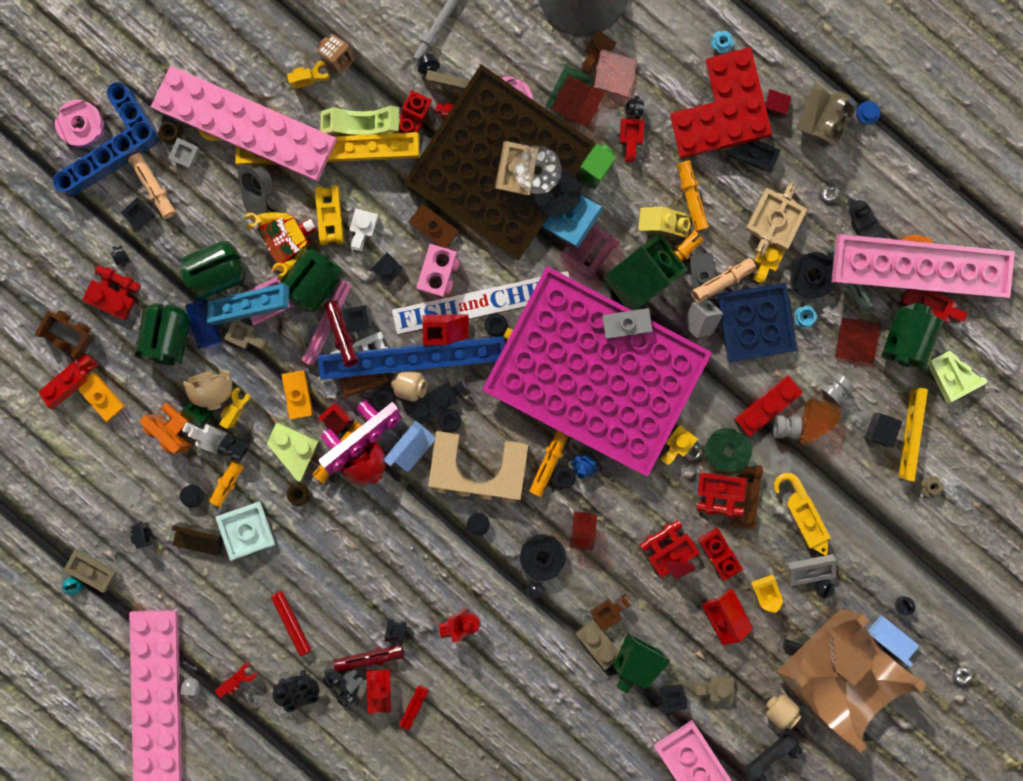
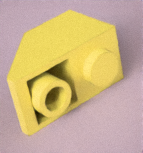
M666 207L640 208L638 231L652 235L661 234L662 236L687 238L689 236L691 216Z

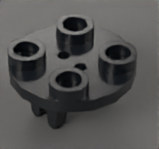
M328 668L324 673L325 677L322 679L323 684L329 690L333 689L338 695L336 700L343 708H346L348 705L355 708L359 701L354 690L362 682V677L356 680L353 678L357 673L356 670L341 676L334 669Z
M304 669L300 671V676L279 679V683L274 687L272 695L274 702L284 707V711L293 712L298 707L316 703L319 700L320 689L318 682L311 678L309 674H306Z

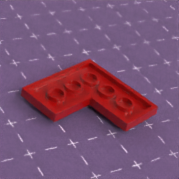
M751 47L705 59L715 102L670 113L680 159L772 137L771 126Z

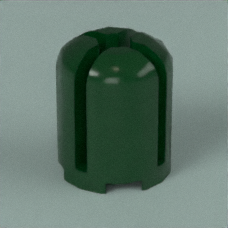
M220 241L177 259L183 264L182 267H179L182 279L186 287L190 286L196 293L197 297H194L196 301L241 284L245 279L246 268L244 263L240 262L241 256L235 246L228 241Z
M310 244L280 281V284L284 283L289 286L290 302L306 312L318 310L346 274L331 259L316 252L317 249Z
M155 303L146 306L142 312L134 357L141 360L142 356H146L157 364L174 366L176 361L182 365L190 324L189 315L183 309L167 304L163 307V304Z

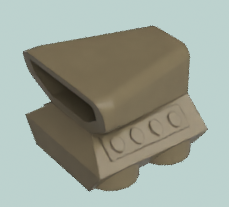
M814 83L797 130L836 147L844 135L847 123L855 113L857 103L847 94L839 91L831 95L817 83Z

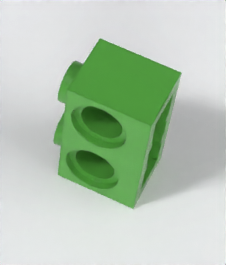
M596 144L581 165L578 176L597 189L616 159V156L613 155L614 151L604 144L602 146Z

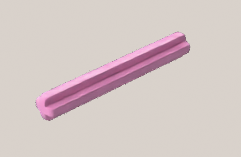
M343 280L338 283L331 300L338 301L340 310L352 287L351 284ZM326 310L302 358V361L308 365L313 366L332 329Z

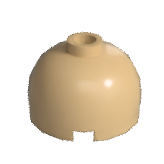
M219 370L220 374L215 375L212 371H208L187 378L188 382L184 381L183 384L188 398L199 407H207V410L220 408L221 403L225 402L232 392L233 386L230 372L228 370Z

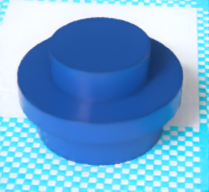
M871 101L863 102L856 110L858 121L864 125L875 123L880 116L878 105Z

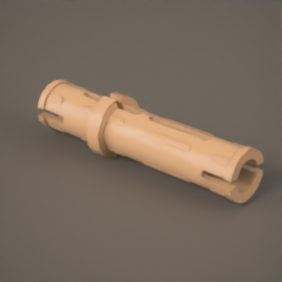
M136 153L130 156L128 162L135 170L149 194V200L155 203L162 218L168 219L174 216L176 210L167 198L166 190L161 188L142 154Z
M747 258L734 267L726 268L725 272L691 291L694 301L701 303L727 286L739 283L743 277L756 271V265L752 259Z

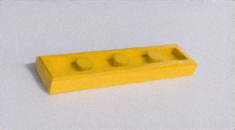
M912 388L910 391L898 474L899 479L915 481L928 389Z

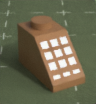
M333 34L329 38L325 37L318 45L317 53L320 58L340 76L356 60L350 46Z
M830 628L828 630L830 661L836 670L834 674L844 683L848 680L855 686L874 664L864 653Z

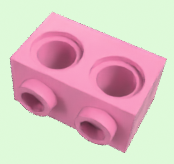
M430 244L416 288L419 291L445 298L446 293L450 294L454 282L450 280L453 271L457 272L460 259L457 258V252ZM441 255L449 257V263L444 267L437 265V259ZM434 277L442 279V285L438 289L430 287V281Z

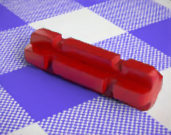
M422 685L417 686L414 692L415 696H412L405 710V715L400 720V727L406 730L411 729L414 723L413 719H416L423 705V700L428 695L429 690Z

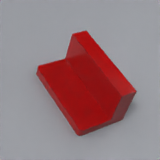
M733 589L727 590L721 597L707 600L702 604L723 646L741 642L753 630V626Z

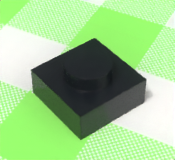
M138 197L121 212L138 231L156 216Z
M388 252L371 268L388 285L404 270Z
M148 522L131 526L130 538L132 543L135 544L136 549L152 545Z
M682 684L659 688L664 713L688 709Z

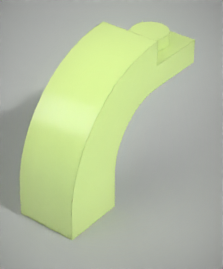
M388 106L375 111L363 112L333 107L321 111L320 131L331 136L393 134V132L399 131V107Z

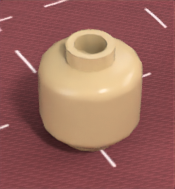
M401 371L393 377L391 387L394 389L396 397L415 402L424 397L427 391V381L420 372Z
M785 694L780 695L778 698L773 695L765 705L768 708L766 717L781 730L786 728L791 730L801 718L799 705Z

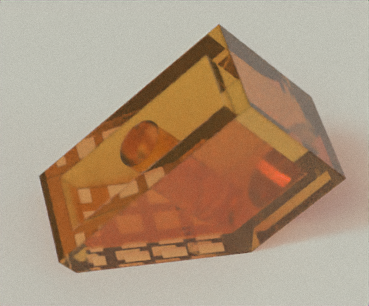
M807 399L802 417L801 437L797 440V444L808 445L834 429L841 418L840 405Z

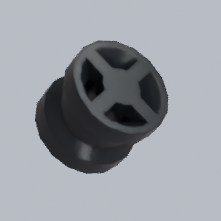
M389 618L384 641H397L398 644L403 645L407 622L402 621L399 623Z

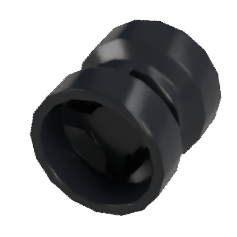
M228 433L221 441L217 453L222 456H229L231 461L239 464L246 455L250 444L238 441L234 435Z

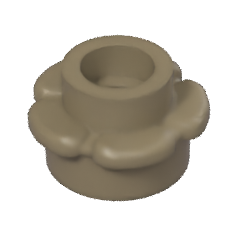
M930 476L921 482V491L926 497L938 498L944 490V484L937 476Z

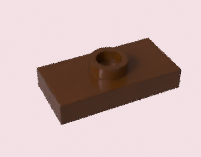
M424 204L420 205L408 221L437 245L446 249L459 233L457 229Z
M386 373L339 378L345 398L389 384Z

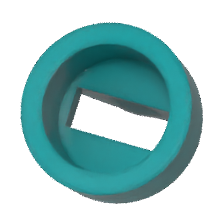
M74 576L67 578L62 584L63 592L69 596L76 595L83 589V582ZM76 583V588L68 589L67 586Z

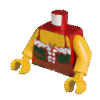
M269 212L258 215L248 213L243 218V220L250 219L253 224H248L246 229L251 230L256 225L259 226L257 230L276 262L271 273L276 270L281 272L277 277L279 281L284 278L288 270L310 244L307 235L317 230L311 218L299 224L293 215L287 213Z

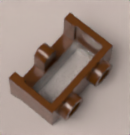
M58 310V312L48 311L34 335L49 339L54 342L52 345L59 349H66L71 352L70 356L73 358H80L85 355L86 350L95 337V334L89 332L91 327L80 321L77 324L70 320L72 316L62 310Z

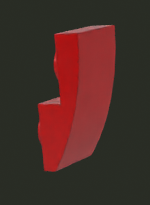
M411 90L401 108L399 131L393 132V134L419 132L432 104V99Z
M717 527L698 538L699 543L723 581L728 580L743 570L734 552L730 549Z

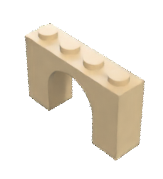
M436 431L428 487H433L434 492L447 493L448 489L456 491V495L470 496V493L479 494V498L492 500L493 496L502 497V501L508 503H515L516 499H521L528 451L527 443L506 440L499 473L493 479L479 483L465 478L458 468L457 454L460 434Z

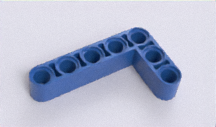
M114 82L108 87L107 96L127 129L56 173L53 178V185L57 190L70 196L77 195L127 164L128 158L133 154H142L158 143L159 134L135 94L120 82ZM125 91L124 97L118 100L119 93ZM137 110L136 117L130 120V114ZM149 130V136L146 139H142L143 132ZM129 142V149L123 152V145ZM110 154V160H109V162H107L106 164H104V163H103L104 157H105L106 155ZM90 166V173L84 176V170ZM70 179V186L65 188L66 180Z

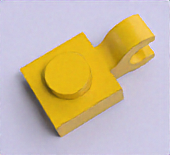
M317 62L312 70L305 67L294 69L293 73L287 74L290 85L293 89L316 84L315 81L329 80V73H319L321 68L327 67L326 62Z
M769 244L764 256L759 255V252L753 261L759 267L752 280L760 284L764 282L769 270L772 272L777 270L785 251Z
M235 388L232 391L233 404L226 406L220 415L222 420L219 425L226 429H231L235 426L244 410L243 407L251 399L250 394H246L242 400L239 399L238 393L241 390L240 388Z
M678 425L668 437L666 444L669 448L661 456L660 460L666 465H670L677 454L684 457L698 439L684 427Z

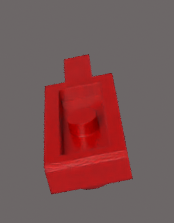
M906 289L900 301V304L905 306L913 303L929 306L932 308L934 315L946 323H949L950 320L958 323L964 322L968 314L956 308L957 303L954 302V299L934 291Z
M88 354L83 355L38 391L48 408L55 409L88 381V373L98 366L95 358Z

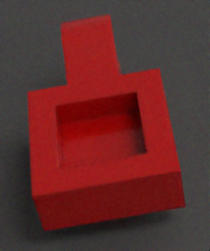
M621 119L619 144H626L625 162H634L636 145L643 144L644 120Z
M249 662L245 663L239 671L215 690L220 698L226 693L231 696L241 687L239 685L241 681L250 682L258 675L257 671L252 675L246 674L245 669L250 665Z

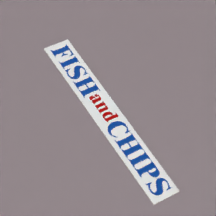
M568 271L561 273V274H563V275L569 277ZM541 277L393 309L392 313L396 332L401 334L423 329L422 315L469 314V318L524 307Z

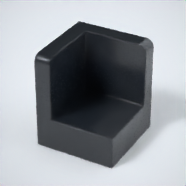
M363 305L343 309L348 333L374 329L369 306Z
M873 413L864 439L886 447H893L902 421L882 413Z

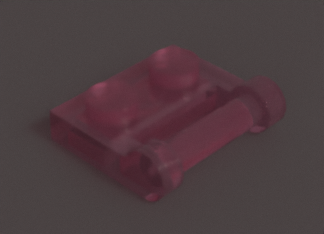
M594 223L580 246L577 248L569 243L560 257L582 272L586 277L594 280L598 269L611 251L619 246L620 242ZM600 239H603L606 244L588 268L583 264Z

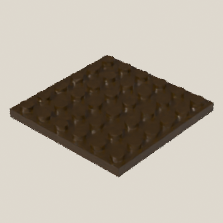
M481 64L404 183L519 261L549 215L541 211L535 202L533 184L531 185L530 195L495 189L504 142L508 141L539 148L538 153L541 151L545 152L543 160L536 159L532 183L547 171L546 167L548 165H555V169H564L576 177L581 165L597 143ZM559 186L556 189H551L554 199L564 195Z

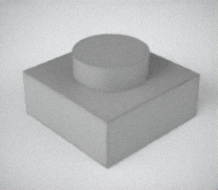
M177 138L168 159L192 170L201 149Z

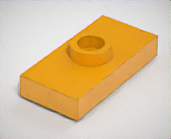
M306 370L281 374L289 419L312 416L313 409Z
M93 372L87 377L88 381L78 390L106 422H109L126 406L96 372Z

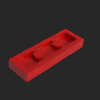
M786 375L737 415L734 420L745 434L750 437L802 395L803 392L791 377Z

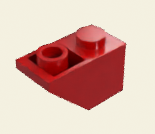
M469 314L422 315L423 345H447L469 338Z

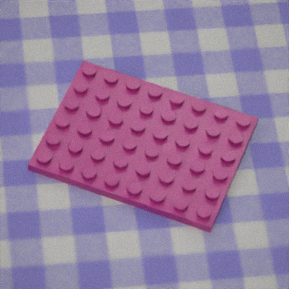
M546 266L482 391L648 477L712 352L651 321L652 332L605 339L602 315L632 310Z

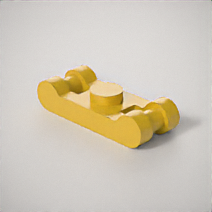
M331 185V188L317 186L315 187L320 245L327 246L329 243L335 242L337 245L344 244L339 185ZM324 197H332V202L324 203ZM327 227H334L335 233L327 234Z

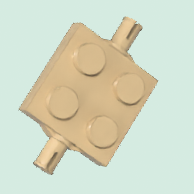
M788 183L784 194L776 193L766 188L745 228L747 232L761 240L755 250L757 254L760 252L759 255H765L769 244L786 251L803 220L807 208L797 204L792 199L797 189V186H793V183Z

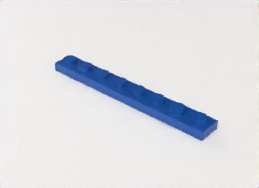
M503 336L460 340L447 345L421 344L355 351L359 361L358 364L352 367L344 366L341 353L318 355L320 379L497 362L505 347V341Z

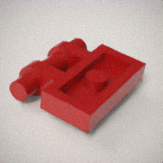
M97 266L95 273L102 276V281L100 283L91 280L82 301L127 321L136 302L135 299L128 295L130 291L138 293L141 285L134 282V279L131 277H123L117 274L110 267ZM112 282L121 285L119 292L110 288Z
M700 472L698 495L706 496V503L698 502L697 511H703L707 515H714L716 513L726 515L727 518H734L735 516L743 518L745 509L736 507V501L745 502L748 478ZM715 498L726 499V506L716 504Z
M679 520L672 524L667 523L663 526L664 529L655 535L650 534L646 537L647 540L639 544L644 552L651 547L655 551L648 559L661 578L670 573L665 560L687 562L700 554L687 533L680 537L676 534V531L683 527ZM670 536L673 542L661 549L658 543Z

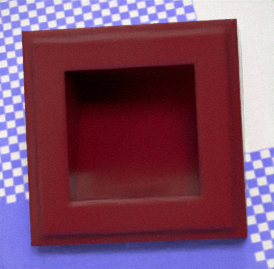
M769 89L765 99L767 114L783 119L787 115L791 96Z
M665 560L674 579L681 578L696 569L691 562Z

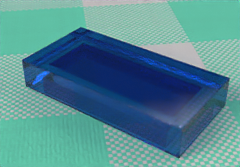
M207 298L185 305L198 349L222 343L217 325L207 323L208 301H210Z

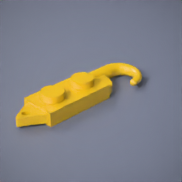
M792 473L780 474L774 481L775 493L779 494V484L782 481L788 480L791 482L796 492L788 498L787 508L807 547L814 548L826 556L828 553V539L831 537L813 502L796 475Z

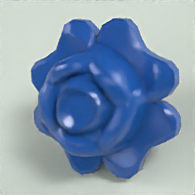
M576 456L575 460L571 461L573 471L577 472L576 476L579 479H584L587 475L592 477L598 471L596 462L590 456Z

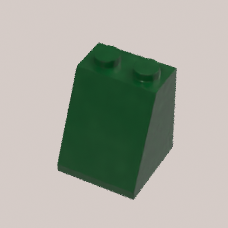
M658 234L639 247L603 276V278L607 282V286L620 299L621 304L634 311L674 282L688 269L663 236Z

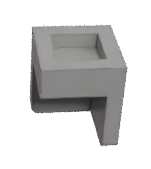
M704 300L701 303L692 302L683 325L696 338L711 336L714 334L723 313L710 300Z

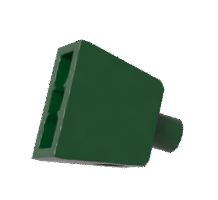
M627 633L614 663V668L622 676L616 686L627 694L634 683L644 689L648 688L669 664V658L658 648Z

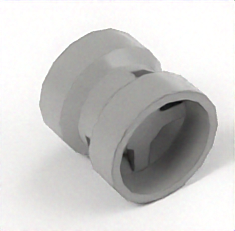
M839 373L832 378L831 385H825L821 389L825 397L837 406L843 401V396L850 394L855 389L851 382Z
M781 415L775 416L773 424L774 438L790 437L791 439H800L802 432L801 417L792 416L791 418H785Z

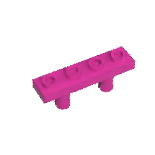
M367 400L361 402L357 410L368 422L343 442L331 429L322 433L321 439L331 451L322 457L319 462L329 475L340 471L347 461L352 457L360 455L367 445L376 442L382 433L398 424L402 416L393 402L379 413Z

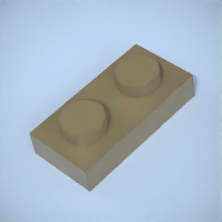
M430 70L427 71L426 82L430 89L438 92H443L444 89L453 91L452 93L459 97L470 81L469 79Z
M79 549L74 550L63 570L102 593L108 590L118 572Z
M594 619L590 620L576 632L577 637L604 670L615 663L619 650Z

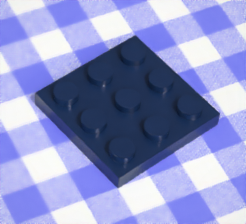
M786 283L717 294L718 309L723 313L720 321L727 362L797 351Z

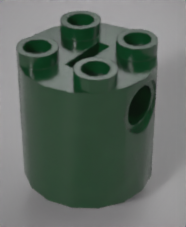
M913 303L897 308L881 358L890 361L897 360L900 365L913 368L914 365L916 368L928 370L943 320L934 315L931 307L923 304Z

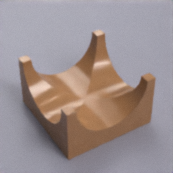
M840 609L776 673L837 742L861 753L867 747L863 742L864 731L875 714L895 698L910 692H921L927 685L921 678L914 676L896 663L876 643L866 628V624L870 620L863 613ZM830 628L864 653L874 664L855 686L848 680L844 683L834 674L836 670L830 661L828 630Z

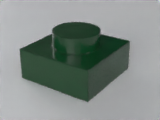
M190 402L182 409L180 415L200 428L213 415L214 410H207V407H199Z

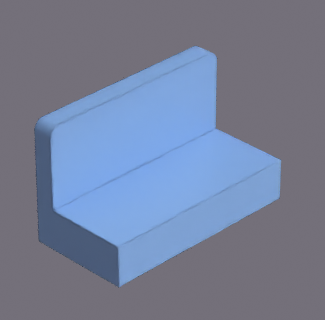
M415 420L384 460L390 466L395 462L406 472H409L433 444L435 436Z
M880 615L868 632L873 639L911 668L913 663L908 659L919 645Z

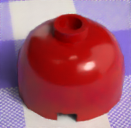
M377 442L370 443L363 449L360 455L352 457L347 461L340 471L351 483L356 485L375 484L382 478L381 474L386 467L384 460L386 455Z

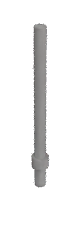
M447 0L428 33H424L420 40L422 43L413 56L416 61L425 55L429 48L434 46L437 41L436 36L458 0Z

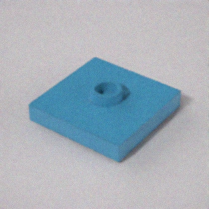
M581 195L579 203L573 211L559 217L549 215L542 228L578 248L604 209Z

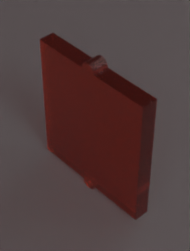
M600 49L597 65L594 67L595 75L592 88L629 98L633 81L636 80L634 74L637 60Z
M568 75L562 89L558 90V97L551 110L588 128L594 114H597L599 111L598 106L605 93Z
M842 317L835 357L848 359L853 363L857 361L873 363L880 324L867 322L862 318L855 320Z

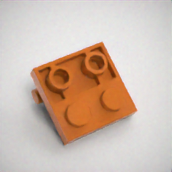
M168 402L161 407V410L171 418L169 422L160 414L144 415L139 421L144 426L142 430L148 436L157 438L161 442L160 447L169 454L187 452L193 446L181 434L186 422H191L180 415L181 412L178 413Z

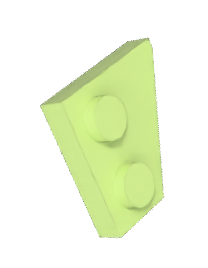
M945 351L930 361L929 369L946 403L953 402L988 383L984 377H979L971 371L972 368L966 363L961 362L951 351Z
M276 423L267 445L293 477L301 482L320 441L283 424Z

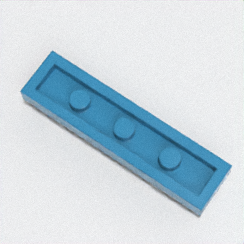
M283 283L208 301L207 323L217 325L289 309V286Z

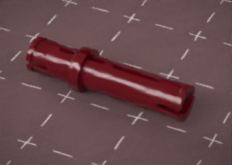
M330 300L324 304V309L336 339V349L340 350L345 367L355 366L359 360L353 348V338L349 336L338 301Z
M401 644L383 649L377 647L374 651L334 659V669L341 673L375 664L381 666L388 661L404 659V650Z

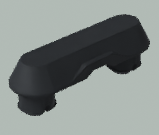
M862 200L853 202L849 208V213L859 235L888 239L880 228L869 205Z
M789 734L782 736L744 768L746 781H767L763 774L770 769L773 762L781 760L787 754L792 759L797 758L796 753L801 755L803 749L798 745L799 739Z

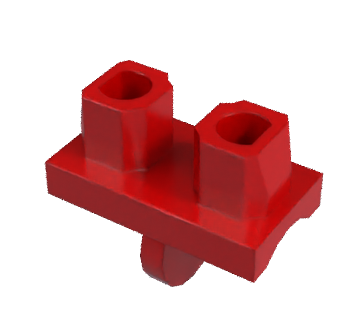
M469 608L462 609L455 615L448 617L447 622L439 624L441 638L451 637L452 643L459 642L468 634H474L479 630L481 626L480 619L477 615L469 613Z
M390 669L367 670L368 713H391Z

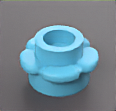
M727 31L716 32L711 41L713 50L720 54L727 53L734 45V40L731 38L732 35Z
M810 306L799 307L794 313L796 325L803 328L812 327L813 323L817 320V314Z

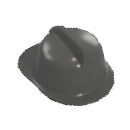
M247 164L241 165L238 169V177L244 207L247 213L263 214L266 212V198H268L274 188L266 166L252 168Z

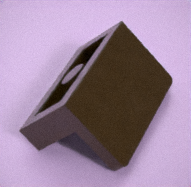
M182 522L172 526V530L176 531L172 546L215 556L220 555L223 542L220 531Z

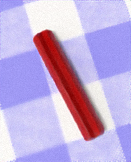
M279 591L273 594L271 600L299 656L306 655L311 651V647L284 593Z

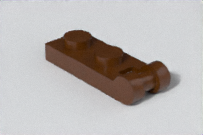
M738 463L736 477L745 478L746 475L752 476V482H747L745 502L736 501V507L745 509L744 517L735 516L731 518V527L755 530L760 482L763 473L762 465H754L752 467L747 466L746 463Z

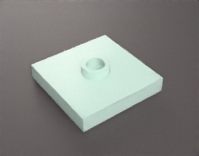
M260 501L215 517L230 561L275 545Z

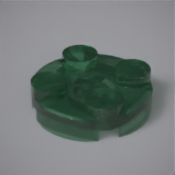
M722 428L715 431L705 446L706 461L713 468V471L718 474L732 475L743 471L748 466L752 455V445L748 437L736 432L732 428ZM726 446L730 450L734 449L735 452L731 456L722 453Z

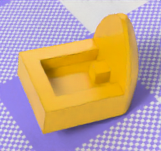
M772 574L751 582L762 609L767 612L777 613L782 607L783 598L774 575Z

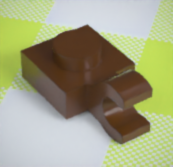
M597 30L585 48L584 52L589 55L584 60L581 69L590 73L597 61L604 64L617 42Z
M625 593L614 603L609 598L591 609L590 613L601 629L605 631L622 619L619 612L629 607L632 603Z

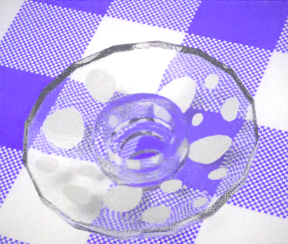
M544 146L526 148L519 154L515 162L514 174L516 181L524 190L530 193L541 194L548 192L556 186L561 176L559 158L552 150ZM539 166L542 169L541 174L535 175L533 168Z

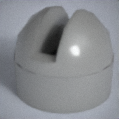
M194 678L185 680L182 683L180 694L199 695V682Z

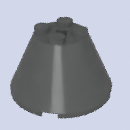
M539 0L546 18L562 29L563 32L575 36L595 35L597 30L604 32L609 29L622 15L628 0Z

